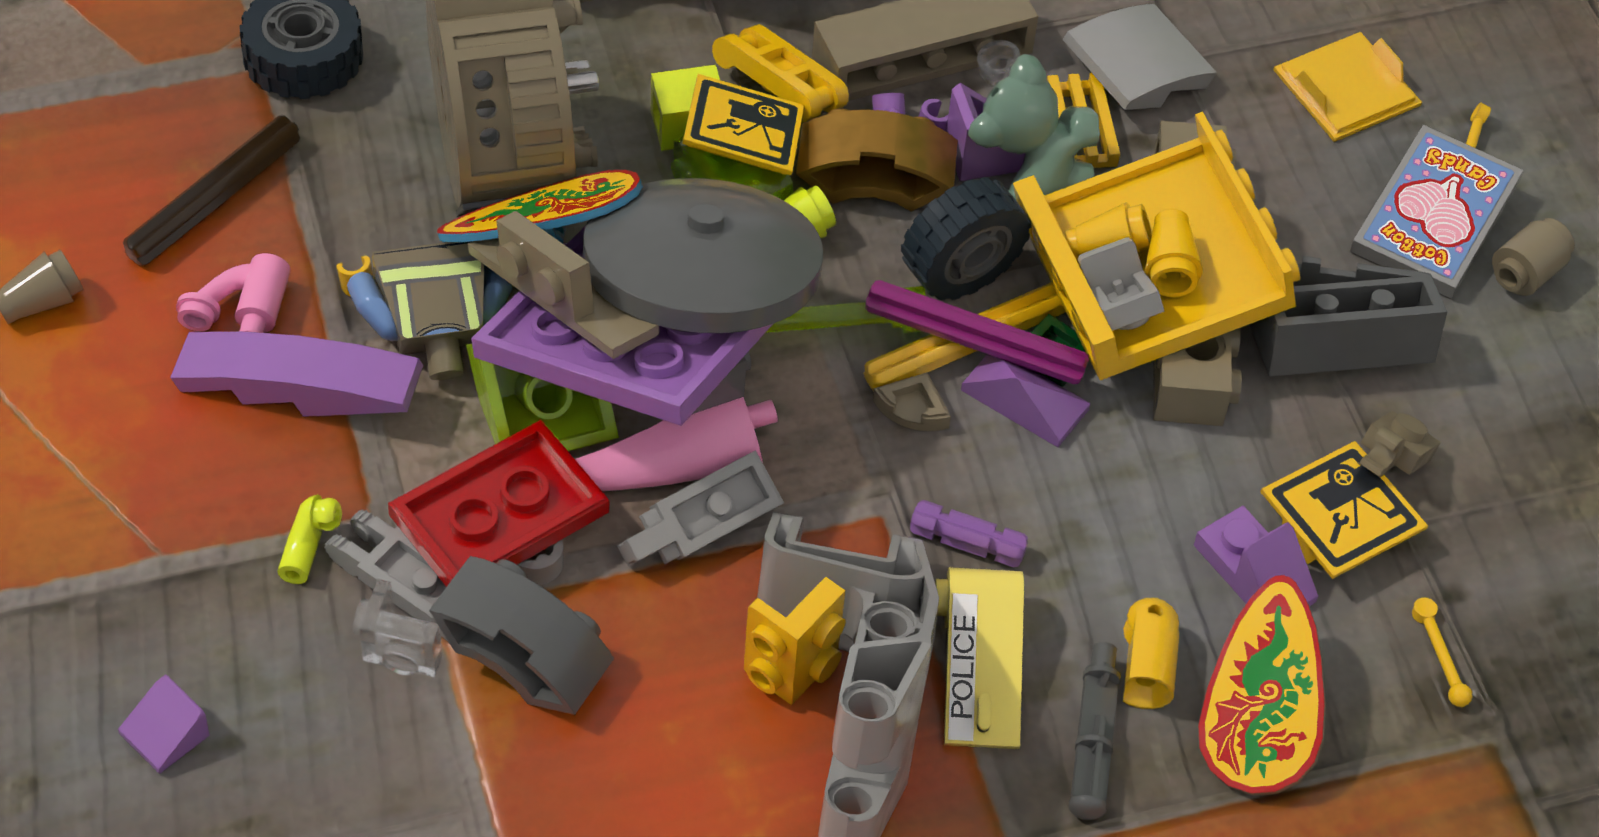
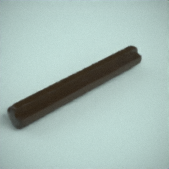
M285 115L277 116L127 236L123 241L126 255L139 266H145L297 144L300 136L298 133L299 128L295 122H291Z

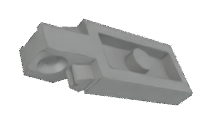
M755 450L649 507V511L639 516L645 530L626 539L617 547L628 567L657 551L664 564H667L676 558L680 560L779 507L784 504V501Z

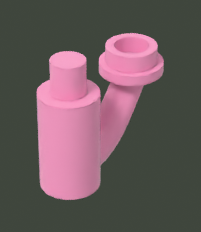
M262 253L255 255L250 264L238 265L222 272L198 292L182 294L176 304L177 319L187 329L206 331L219 318L221 308L218 302L231 293L242 290L235 312V320L241 326L239 331L269 332L274 328L291 271L290 266L284 259L273 254Z

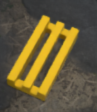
M1089 73L1088 80H1080L1079 74H1068L1066 82H1059L1058 75H1048L1047 81L1057 93L1059 118L1066 109L1063 97L1071 96L1073 106L1087 107L1085 95H1089L1092 109L1099 116V139L1103 154L1098 153L1096 145L1083 148L1085 155L1076 154L1074 158L1091 163L1093 168L1117 167L1120 159V150L1104 86L1092 73Z

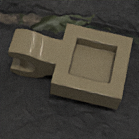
M1391 411L1373 422L1368 428L1361 444L1371 451L1361 459L1359 464L1379 477H1382L1393 466L1411 475L1431 461L1441 442L1428 434L1427 427L1415 417Z

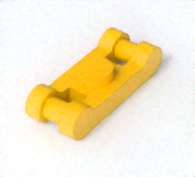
M757 24L747 27L740 32L739 36L728 34L719 37L712 45L713 57L720 67L724 69L736 67L758 82L765 91L779 98L803 104L804 109L801 122L817 118L822 110L830 112L847 105L849 100L848 88L839 77L763 25Z

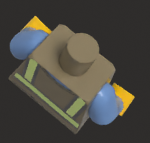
M472 241L444 242L372 252L373 270L370 258L367 255L361 256L363 266L355 271H347L343 268L342 262L338 263L336 266L342 291L352 298L356 310L382 339L396 341L401 354L425 352L429 378L431 380H449L464 374L460 347L472 344L471 338L506 304L512 291V285L469 254L468 243Z

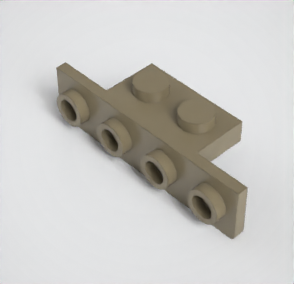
M517 211L496 220L498 238L468 243L469 254L612 359L633 350L635 347L659 335L658 325L631 316L604 299L591 284L589 262Z

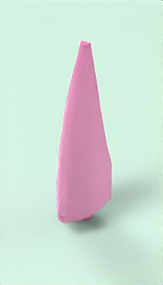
M744 397L694 413L682 426L662 420L648 429L575 460L601 491L664 486L699 480L755 450L762 461L754 429L778 422L777 413L772 400L746 406Z

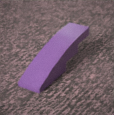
M244 331L189 332L170 378L180 392L232 390L241 404L293 402L303 417L398 413L408 411L423 364L419 358L359 344L299 335Z

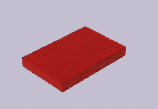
M541 419L388 503L389 516L446 587L470 556L494 563L504 559L518 565L608 514L610 509V500Z

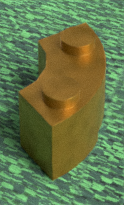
M834 109L828 112L827 115L814 118L802 124L796 175L811 187L818 186L826 198L833 204L850 198L874 197L895 202L912 212L930 203L935 198H939L946 190L954 186L958 140L925 117H912L883 110Z

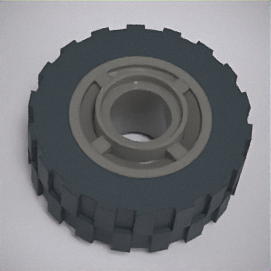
M254 0L250 3L248 11H244L241 17L240 39L245 71L248 70L249 78L254 83L260 84L261 89L269 93L274 92L279 94L280 97L285 98L299 97L300 99H310L311 96L317 95L322 97L330 94V91L337 88L340 90L346 86L347 81L350 78H355L359 72L358 66L362 65L363 62L361 19H359L358 10L355 5L351 6L349 0Z
M988 177L975 181L971 179L963 182L962 185L953 186L946 190L942 196L932 200L927 205L928 207L913 220L914 223L910 229H907L904 235L905 241L904 244H901V253L904 255L902 257L904 263L931 297L935 296L938 300L943 301L949 298L956 300L960 299L961 296L978 292V289L985 285L988 286L996 280L995 278L1001 273H1005L1012 266V262L1020 256L1024 250L1025 243L1029 240V229L1032 228L1031 221L1026 212L1000 181L996 179L991 181Z

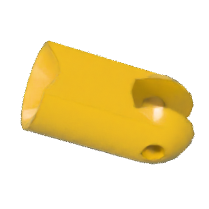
M1143 598L1130 606L1127 614L1128 619L1123 628L1124 637L1128 642L1123 702L1136 708L1155 709L1170 704L1174 698L1179 648V619L1175 609L1166 601L1159 598Z

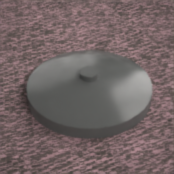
M679 178L642 184L643 188L639 195L625 206L606 215L588 220L585 227L583 258L589 262L591 284L604 299L623 312L651 324L670 329L697 333H732L765 327L786 319L804 307L814 296L821 279L823 246L820 236L812 223L800 211L778 197L738 183L702 178Z

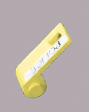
M949 567L946 579H935L939 595L937 616H944L945 628H948L944 745L1019 749L1024 611L1023 571ZM977 724H978V727H979L981 730H987V729H988V731H986V732H980V731L977 729Z

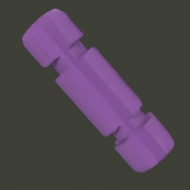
M926 500L919 501L915 507L910 523V530L913 534L933 540L935 535L941 536L940 543L987 558L988 553L996 555L994 561L1011 567H1018L1022 562L1028 544V537L1024 533L1006 527L1004 532L997 531V524L951 509L949 514L943 513L944 506Z

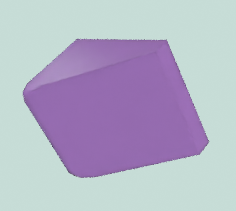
M166 674L154 683L118 728L119 734L159 774L210 736L204 711Z

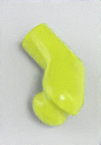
M317 494L308 497L300 504L277 570L278 575L284 581L292 584H303L307 581L323 530L333 531L341 523L342 508L336 499H322Z

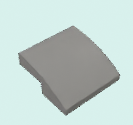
M1155 4L1127 7L1098 16L1067 31L1063 38V41L1124 110L1161 108L1171 91L1207 89L1217 73Z

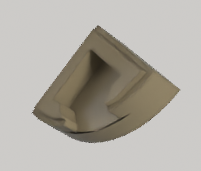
M928 372L874 388L873 402L893 422L919 431L949 429L951 416Z

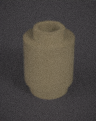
M1552 218L1530 222L1493 254L1492 265L1498 283L1504 289L1521 296L1532 295L1569 263L1575 248L1571 232L1564 224Z

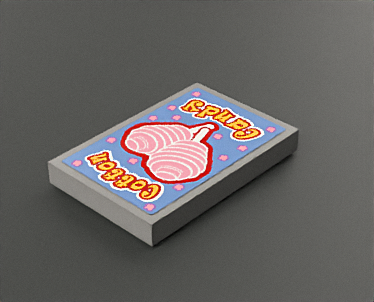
M1423 125L1355 236L1350 252L1382 267L1431 273L1439 293L1452 299L1519 184L1524 170Z

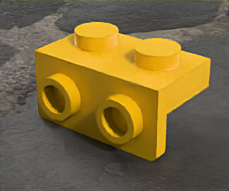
M825 577L787 617L759 598L752 602L747 612L744 670L757 688L767 694L775 693L792 705L815 680L823 683L832 675L842 657V653L839 651L840 635L846 624V620L842 618L846 590Z

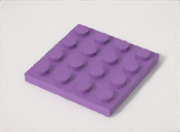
M586 225L565 245L582 258ZM519 291L471 340L474 358L682 426L773 324L732 333H697L659 326L658 336L612 359Z

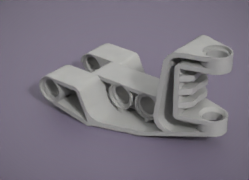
M773 512L764 538L757 598L787 617L825 577L846 590L842 617L846 620V624L840 635L839 649L849 652L839 693L832 738L833 756L824 791L818 837H880L908 784L918 720L934 644L939 595L923 540L893 534L887 558L801 542L804 517Z

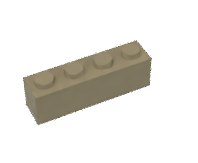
M899 0L886 2L875 7L843 15H834L827 19L815 21L812 59L845 83L849 93L848 101L1019 57L1023 54L1033 53L1039 16L1029 0Z

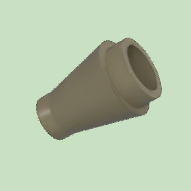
M61 250L49 256L43 252L0 289V312L6 322L10 324L20 318L74 302L72 296L84 289Z

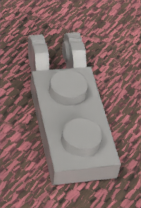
M359 510L350 519L351 527L359 538H362L364 542H368L374 549L368 553L352 541H348L346 537L344 538L336 534L325 543L326 553H328L334 563L338 564L339 567L341 566L350 575L358 576L360 581L446 639L429 611L445 590L446 586L398 526L393 528L377 516H373L367 510Z

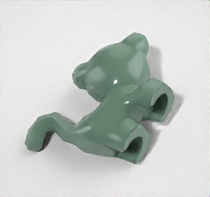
M1023 54L1012 65L1010 75L998 82L990 91L983 105V112L970 124L968 136L977 145L985 148L999 146L1006 152L1025 153L1023 164L1008 190L1016 200L1013 183L1032 175L1035 176L1044 195L1094 177L1092 164L1075 159L1074 156L1081 148L1096 146L1099 142V116L1090 107L1069 106L1061 113L1059 118L1057 93L1048 83L1043 65L1035 56Z

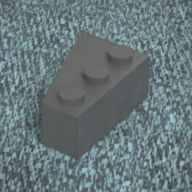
M1303 256L1302 264H1297L1300 280L1293 283L1296 307L1249 324L1268 376L1434 363L1444 329L1447 310L1431 273L1360 263L1357 264L1356 272L1320 267L1321 258Z

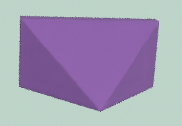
M989 354L982 359L961 386V391L1056 447L1061 445L1089 411L1090 407L1089 402L1038 372Z

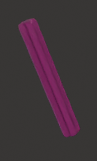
M877 280L872 284L866 298L865 309L869 313L1074 385L1080 383L1088 364L1089 355L1086 352L881 280Z

